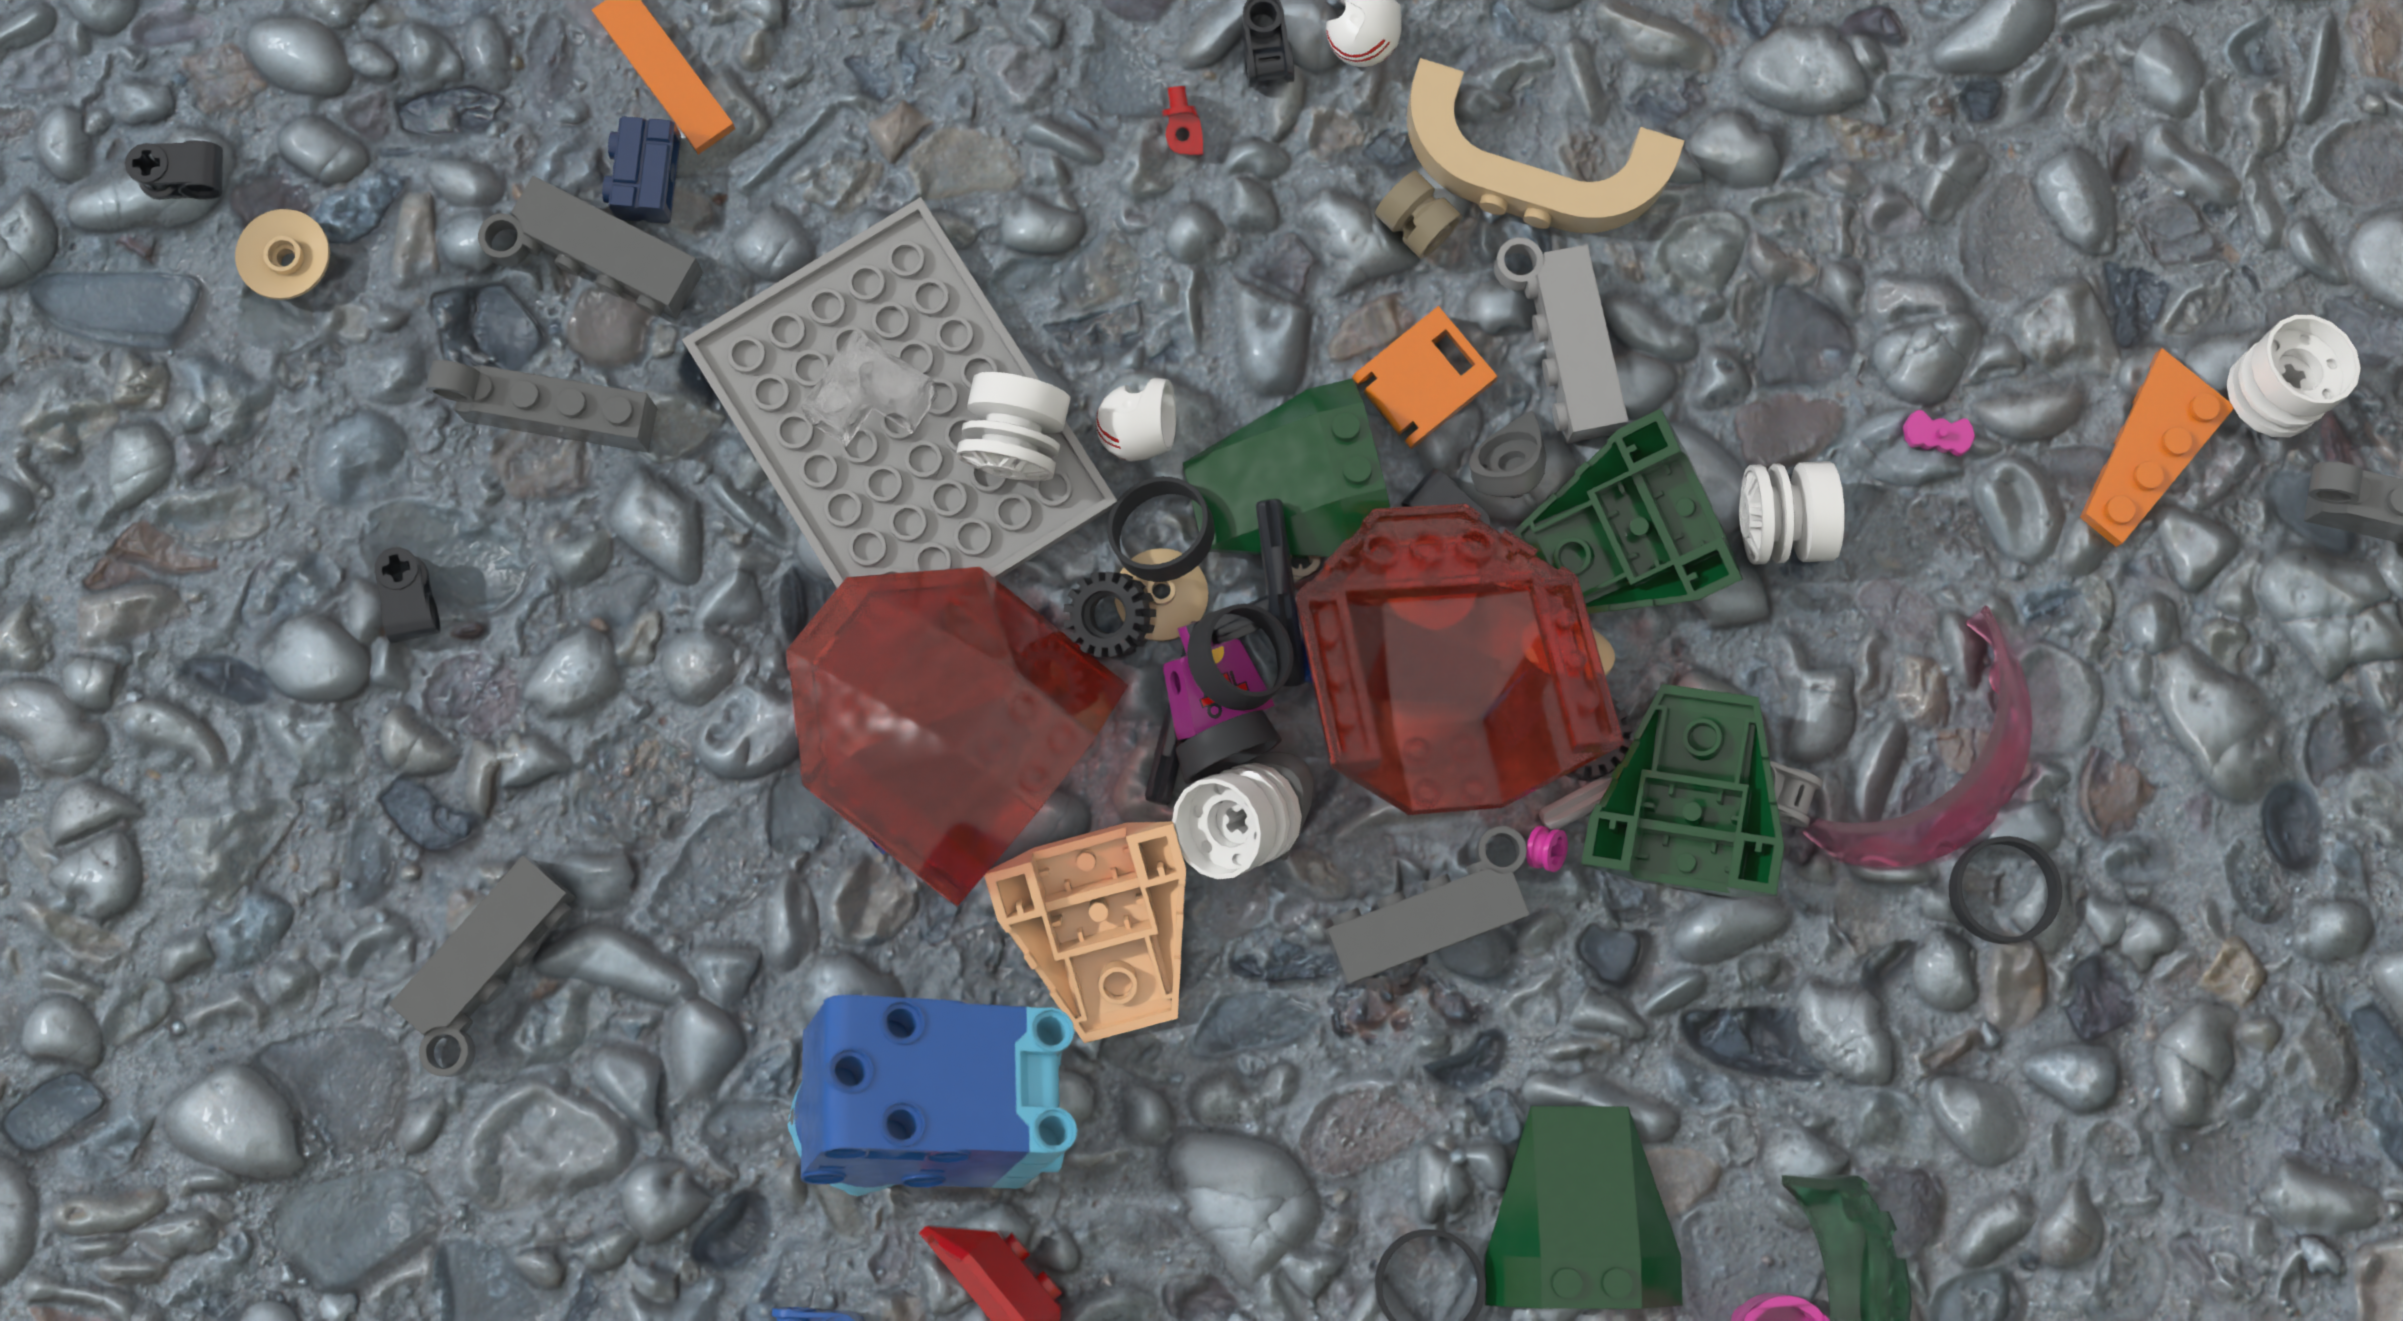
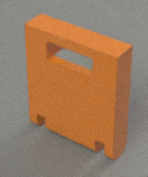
M1439 306L1352 376V379L1358 386L1373 375L1377 378L1363 393L1398 436L1412 426L1413 423L1417 426L1418 429L1405 440L1410 449H1413L1494 384L1498 378L1496 373ZM1445 334L1473 366L1462 376L1435 346L1436 343L1444 338Z

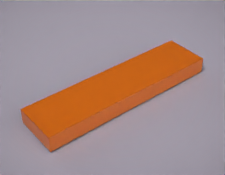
M605 0L592 9L596 19L698 155L735 130L733 122L641 0Z

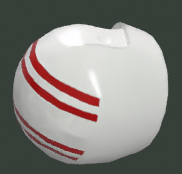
M1337 0L1346 9L1338 19L1326 22L1328 42L1336 56L1345 63L1356 67L1373 66L1388 58L1398 46L1402 31L1401 5L1395 0Z
M1152 378L1143 391L1134 394L1128 385L1116 388L1103 399L1097 410L1096 431L1100 442L1111 454L1119 459L1134 462L1148 460L1171 450L1176 430V402L1170 380Z

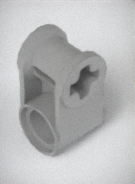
M1770 760L1780 821L1798 827H1808L1810 818L1807 816L1814 792L1821 789L1823 780L1811 773L1786 767Z

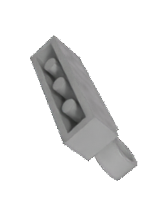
M1518 237L1508 240L1501 246L1494 263V273L1497 280L1504 287L1517 291L1524 290L1527 299L1534 298L1537 315L1532 317L1533 331L1537 343L1544 342L1547 359H1543L1542 369L1547 387L1554 386L1557 403L1552 405V413L1557 431L1564 430L1566 444L1613 435L1618 429L1627 425L1628 417L1588 244L1544 252L1543 254L1540 247L1530 239ZM1513 253L1523 254L1532 262L1533 270L1526 275L1513 274L1507 269L1504 258Z

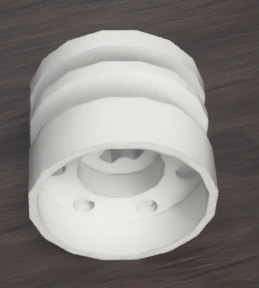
M2293 315L2279 321L2259 342L2255 343L2230 368L2226 385L2230 403L2238 416L2251 428L2271 437H2292L2306 431L2314 422L2318 421L2327 411L2333 409L2352 392L2358 384L2361 367L2354 345L2348 336L2332 322L2315 315Z
M981 372L974 375L967 410L983 420L963 423L962 435L967 439L959 441L956 453L957 458L972 467L1002 478L1030 481L1053 479L1056 462L1051 458L1058 456L1060 444L1042 433L1064 431L1070 396L1064 390L1051 384L1016 374Z
M1830 461L1798 463L1794 467L1791 481L1785 466L1781 464H1772L1768 472L1763 465H1749L1745 469L1739 503V520L1745 552L1752 564H1766L1770 557L1776 563H1785L1789 559L1792 546L1798 559L1802 562L1834 561L1839 556L1844 535V500L1840 476L1834 463Z
M1259 763L1238 765L1224 770L1220 774L1200 779L1183 790L1174 806L1172 822L1174 823L1185 861L1200 874L1215 879L1235 878L1257 866L1273 861L1289 851L1299 836L1302 816L1298 797L1289 781L1272 767Z

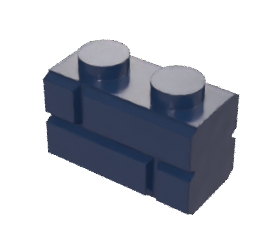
M626 116L619 118L618 132L612 131L608 140V155L610 159L614 160L612 176L605 175L602 187L603 201L608 203L616 218L627 221L641 222L644 220L650 223H671L681 134L675 122L662 119L645 120L644 118Z

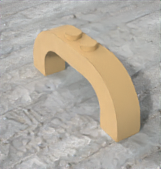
M1422 58L1419 60L1407 107V128L1415 155L1422 167L1439 185L1458 197L1479 204L1480 208L1488 213L1516 215L1522 217L1523 221L1528 225L1540 229L1554 227L1576 233L1609 231L1637 219L1656 202L1666 187L1679 160L1684 140L1640 127L1634 139L1626 165L1612 177L1596 182L1574 180L1485 152L1467 141L1456 124L1454 104L1464 71Z

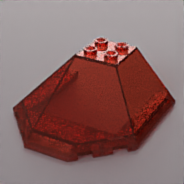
M1467 504L1373 509L1362 521L1361 527L1355 534L1338 547L1324 563V567L1311 582L1308 581L1295 598L1331 768L1407 815L1503 808L1622 746L1624 742L1578 577L1564 566L1557 570L1536 556L1538 551L1536 548L1506 529L1501 534L1480 520L1482 514Z
M981 567L847 577L786 650L788 671H790L793 696L791 700L795 733L799 745L802 786L956 907L960 905L1053 794L1096 738L1128 687V684L1089 653L1080 650L1078 644L1073 643L1068 636Z

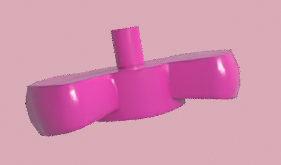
M1915 410L1909 415L1903 426L1905 441L1911 448L1919 446L1926 450L1935 448L1941 453L1949 451L1954 456H1962L1969 451L1975 440L1973 427L1967 418L1950 423L1943 418L1932 420L1923 410Z

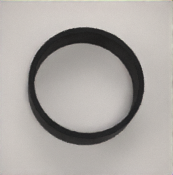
M1161 476L1141 481L1123 493L1110 512L1107 534L1111 548L1127 571L1146 581L1164 582L1188 574L1204 560L1214 540V519L1204 498L1193 485L1179 478ZM1176 494L1186 496L1201 506L1203 518L1200 532L1191 547L1182 555L1165 563L1150 565L1137 563L1122 554L1120 536L1124 523L1129 515L1143 502L1160 495Z
M2001 836L1975 844L1959 857L1949 879V898L1956 917L1969 932L1988 942L2010 944L2031 939L2051 925L2061 906L2062 883L2056 865L2043 849L2019 837ZM2008 845L2022 850L2039 865L2045 876L2048 899L2044 914L2031 930L2020 936H2002L1985 929L1972 917L1966 907L1962 893L1963 875L1972 857L1986 846Z
M1421 1229L1401 1236L1386 1249L1376 1270L1375 1292L1379 1306L1389 1321L1397 1320L1390 1313L1383 1295L1382 1285L1386 1265L1400 1246L1422 1236L1447 1238L1461 1247L1468 1255L1477 1277V1292L1471 1310L1462 1321H1474L1477 1318L1485 1299V1275L1477 1255L1464 1241L1440 1230Z

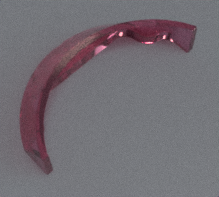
M1985 605L1971 614L1965 622L1991 645L1995 654L1994 662L1989 670V681L1993 690L1999 695L1998 707L1991 733L1982 752L1971 769L1952 789L1931 804L1915 812L1894 819L1871 823H1843L1822 820L1820 818L1810 822L1808 827L1803 829L1802 833L1837 861L1855 866L1901 867L1912 866L1945 856L1981 834L1997 818L2000 807L2007 804L2013 796L2023 775L2031 745V700L2026 678L2018 657L1988 606Z

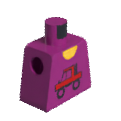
M1199 621L1177 628L1186 655L1164 663L1163 667L1175 734L1178 740L1193 737L1214 725L1236 716L1275 706L1271 698L1262 706L1252 710H1232L1218 705L1202 692L1191 674L1187 656L1191 632ZM1235 638L1213 645L1211 639L1214 661L1219 671L1230 683L1240 689L1251 692L1267 690L1240 640Z

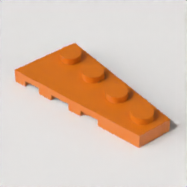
M2163 348L2155 353L2149 365L2150 370L2143 385L2139 387L2132 402L2134 405L2125 424L2120 428L2114 441L2115 446L2107 463L2103 466L2080 515L2083 521L2115 547L2121 545L2234 409L2226 398Z

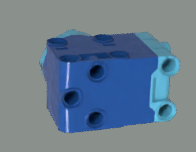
M836 995L826 998L808 1026L803 1030L802 1082L795 1093L787 1121L789 1133L801 1158V1181L818 1185L829 1184L844 1190L850 1195L861 1196L870 1192L881 1191L894 1185L914 1188L952 1186L1018 1189L1029 1184L1041 1172H1059L1062 1167L1064 1152L1072 1146L1077 1135L1076 1122L1071 1114L1062 1108H1058L1060 1106L1059 1066L1061 1065L1062 1052L1073 1040V1022L1062 1010L1052 1007L967 1004L955 1000L867 995Z

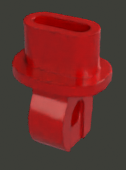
M1186 86L1167 88L1170 109L1163 110L1162 117L1169 118L1165 133L1169 148L1179 155H1203V135L1200 118L1195 106H1188ZM1179 129H1186L1189 132V138L1186 141L1177 139L1176 133Z

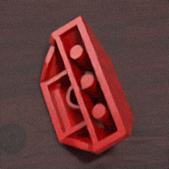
M927 1225L918 1232L991 1321H1061L1062 1305L1056 1298L1062 1294V1291L1044 1270L1038 1275L1034 1273L1025 1262V1259L1031 1254L1013 1232L1005 1237L1000 1230L943 1225Z

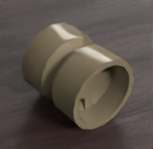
M1414 170L1402 178L1387 193L1376 208L1375 215L1393 232L1403 231L1402 241L1420 259H1423L1435 251L1451 235L1462 220L1463 215L1445 198L1435 199V188L1418 171Z

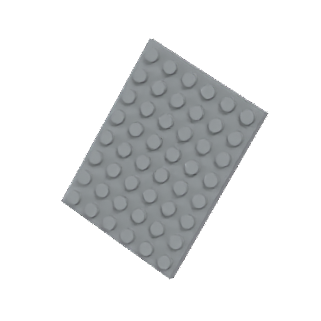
M921 197L682 339L877 653L1112 510L1115 503L1118 502L1067 422H1065L1064 431L1042 433L1060 444L1058 456L1051 458L1056 462L1053 479L1030 481L1002 478L972 467L957 458L956 453L959 441L967 439L962 435L963 423L983 420L967 410L974 375L981 372H1000L1016 374L1036 380L1039 379Z

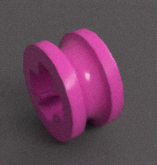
M1541 825L1535 827L1530 834L1526 847V859L1529 866L1536 869L1544 866L1547 871H1558L1566 859L1568 850V839L1565 831L1560 829L1550 831L1548 827Z

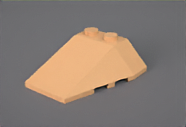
M1129 822L1034 847L984 872L997 921L1004 931L1010 934L1023 952L1024 959L1032 970L1035 969L1049 989L1050 996L1060 1010L1069 1016L1075 1031L1084 1043L1178 1018L1186 866L1173 822Z

